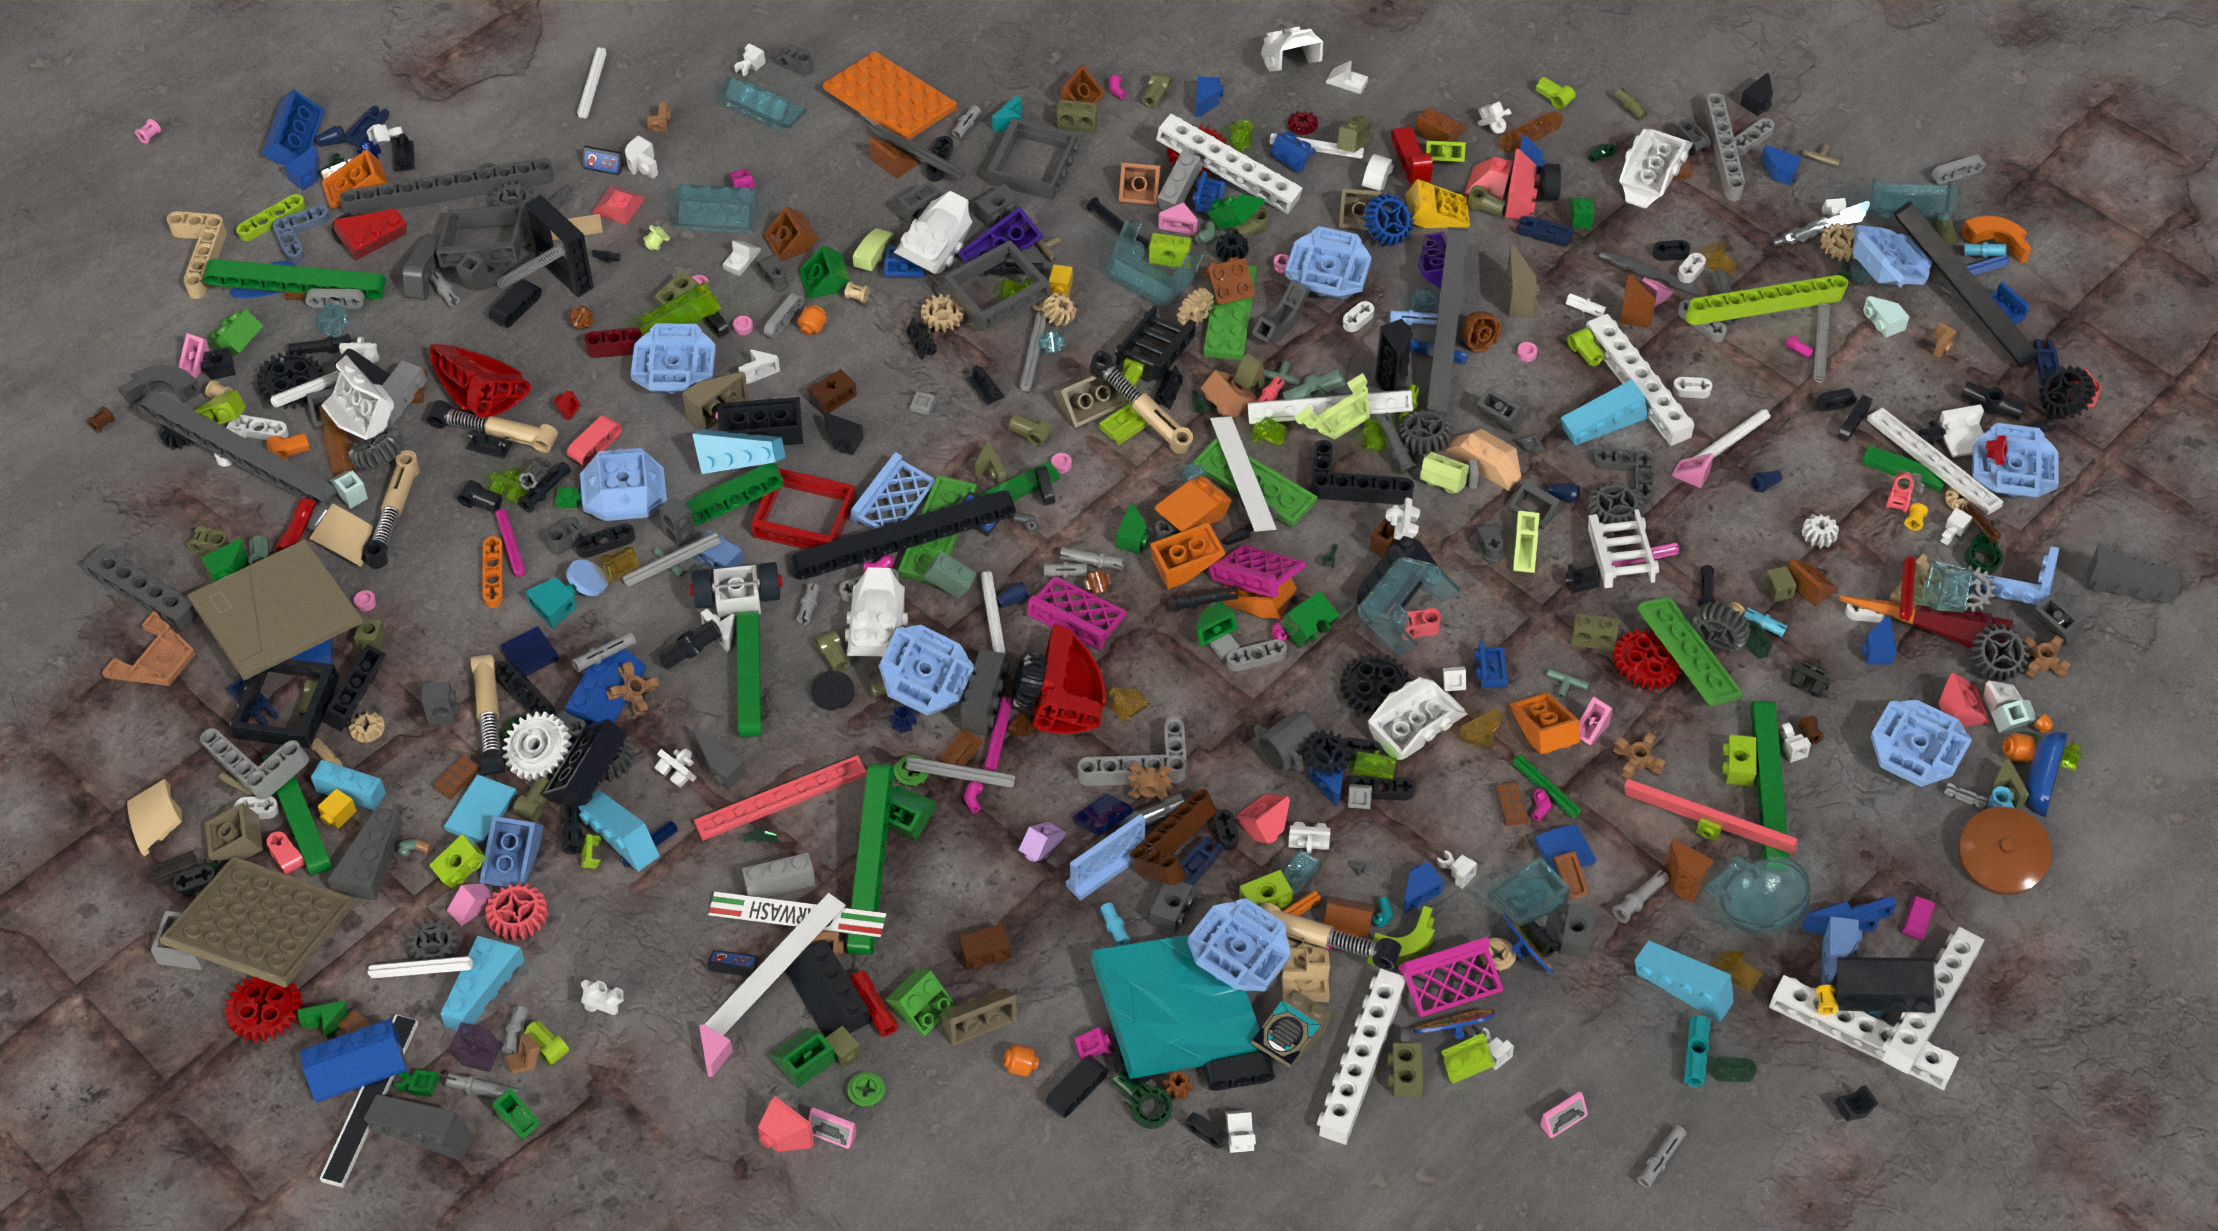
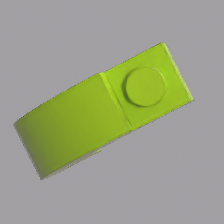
M1423 907L1415 930L1407 936L1394 938L1375 933L1374 942H1378L1382 938H1391L1401 945L1402 949L1394 968H1398V966L1405 962L1423 957L1430 949L1435 930L1432 929L1435 918L1431 917L1433 908ZM1368 957L1367 963L1375 965L1372 961L1373 959Z

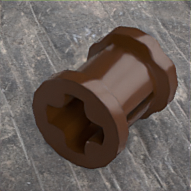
M104 406L100 408L99 413L87 419V423L96 433H100L102 428L109 422L113 423L115 421L114 415Z
M1815 716L1804 717L1798 724L1799 728L1803 730L1804 738L1807 737L1811 745L1821 742L1824 738L1823 733L1819 731L1817 726L1818 719Z

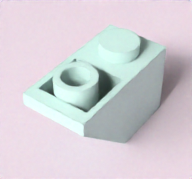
M1872 296L1867 297L1863 311L1885 338L1906 330L1909 316L1898 303Z
M353 470L344 471L328 480V483L336 489L337 494L349 509L368 499L363 482Z
M2018 700L2008 703L1991 712L1999 733L2031 724L2038 720L2030 700Z

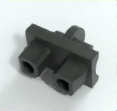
M1816 659L1814 664L1806 661L1804 666L1794 663L1790 685L1801 689L1804 681L1812 683L1809 693L1819 698L1824 690H1828L1831 678L1824 676L1827 669L1820 667L1821 660Z

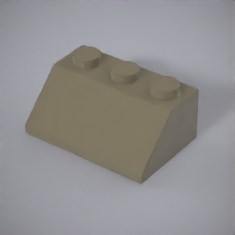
M1091 373L1053 389L1060 410L1074 428L1128 404L1124 395H1121L1119 390L1113 388L1111 383H1108L1104 378H1096Z
M1007 988L996 989L989 992L988 995L972 998L962 1005L951 1006L941 1012L942 1025L952 1046L1017 1022L1015 995Z

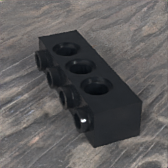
M366 644L326 709L322 722L341 732L343 731L380 670L386 653Z

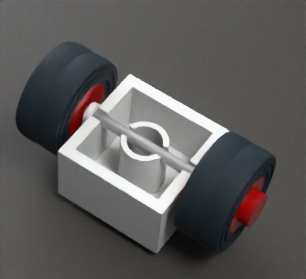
M776 562L760 563L758 566L759 579L756 565L713 569L714 583L712 584L710 569L692 571V584H689L691 597L694 596L695 606L697 609L714 607L713 593H715L719 618H727L732 614L737 617V612L759 611V614H761L759 588H761V596L764 602L780 600V587H783L782 574H778Z

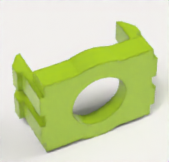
M587 834L585 836L581 853L582 868L594 870L598 867L601 860L592 859L593 845H599L598 841L602 839L599 835Z

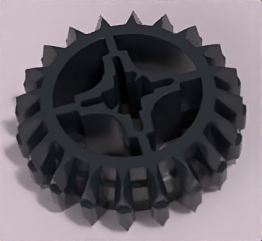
M2069 365L2067 370L2061 366L2058 372L2053 369V375L2046 374L2048 380L2041 381L2043 387L2039 388L2041 394L2039 400L2042 402L2041 405L2046 409L2047 413L2053 414L2055 418L2061 416L2065 420L2068 415L2072 419H2074V414L2076 413L2082 415L2081 410H2088L2087 404H2093L2092 397L2096 396L2094 391L2096 386L2093 383V378L2089 376L2086 370H2081L2078 366L2074 369L2073 366ZM2069 381H2078L2080 383H2069ZM2055 401L2065 402L2066 404H2057Z
M1025 651L1021 656L1013 680L1011 694L1013 706L1023 710H1032L1036 706L1045 675L1046 661L1044 655Z

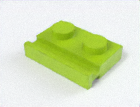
M1128 403L1099 423V429L1109 438L1115 440L1118 446L1149 426L1132 409L1131 403Z
M1484 1033L1441 1051L1445 1059L1444 1063L1449 1079L1453 1084L1496 1066L1487 1042V1036Z

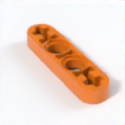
M490 536L483 541V599L485 605L489 608L499 607L503 603V545L501 539L496 536ZM492 545H495V546H494V551H495V553H492V552H491ZM496 560L499 562L496 566H488L490 561ZM492 577L499 579L496 583L487 582ZM491 591H495L496 596L494 597V599H491Z

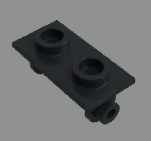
M401 133L397 137V142H394L395 171L415 169L414 141H409L406 134Z
M912 317L906 333L919 357L923 360L925 354H936L937 346L932 338H929L930 334L925 324L916 322L915 318Z
M976 365L972 368V376L967 377V380L987 406L1005 398L1004 394L982 367Z
M1174 366L1173 370H1168L1160 383L1161 388H1158L1154 395V401L1158 405L1166 403L1168 409H1171L1180 386L1183 384V376L1180 374L1177 366Z
M473 430L468 433L470 442L466 448L505 459L513 442L507 441L504 437L487 436L484 433Z

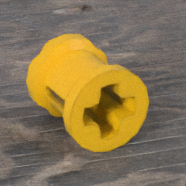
M1913 503L1909 507L1910 514L1905 519L1904 524L1908 529L1918 531L1923 528V518L1927 516L1928 508L1921 503Z
M1833 985L1818 986L1815 989V994L1818 996L1819 1001L1818 1013L1821 1015L1837 1013L1838 1005L1835 1002L1836 987Z

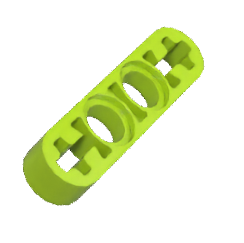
M300 194L290 195L240 223L236 228L239 239L241 241L253 240L272 229L275 220L304 210L306 204L303 196ZM278 211H284L281 215H275ZM262 220H267L265 224H258Z

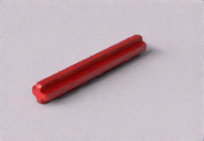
M1906 556L1903 561L1899 611L1900 619H1905L1906 621H1909L1910 617H1912L1916 558Z

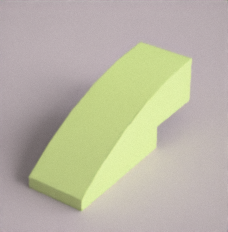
M877 228L872 230L853 254L854 267L872 271L876 263L881 262L886 253V246L890 245L895 234Z
M1518 511L1513 571L1535 573L1540 513Z

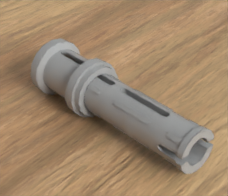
M1658 870L1637 891L1627 894L1622 903L1616 904L1612 908L1614 916L1620 922L1627 923L1630 920V916L1635 912H1639L1643 907V903L1669 881L1667 873L1663 872V870Z

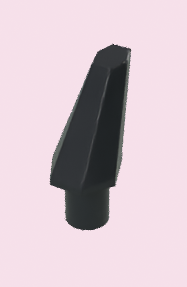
M592 250L594 257L610 263V261H620V253Z
M1248 523L1244 528L1237 529L1222 540L1223 544L1230 545L1250 538V533L1254 530L1252 524Z

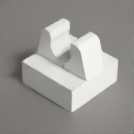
M1465 667L1443 668L1444 692L1466 690Z

